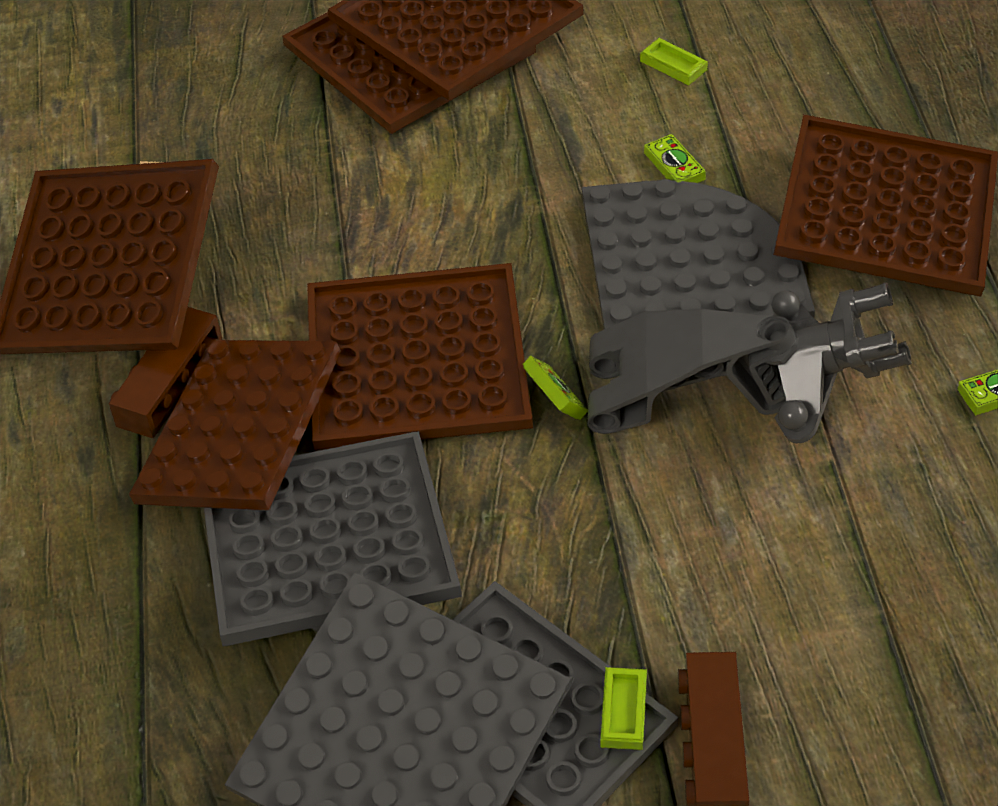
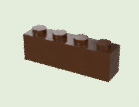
M187 307L178 349L146 350L138 364L131 368L127 379L120 389L111 396L109 407L116 427L149 438L155 437L175 408L209 341L222 340L217 315Z
M736 652L686 653L685 669H678L679 694H686L687 705H680L681 730H689L690 741L683 742V767L691 768L692 780H685L686 806H749Z

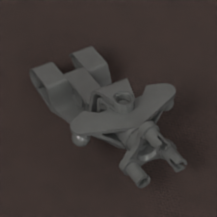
M885 282L881 285L859 291L849 289L839 292L831 321L822 323L815 320L806 307L800 304L799 298L795 293L780 291L773 297L771 303L772 310L777 316L708 309L644 311L595 333L590 338V373L598 378L614 379L610 380L609 384L593 390L589 394L588 427L596 433L609 434L647 424L651 421L652 404L658 393L720 376H727L759 413L764 415L778 413L774 418L790 442L796 444L804 443L810 440L817 432L838 372L851 367L863 373L865 378L868 379L880 376V371L912 364L910 350L906 341L897 344V340H893L895 334L892 330L865 338L859 319L861 313L893 305L890 288Z

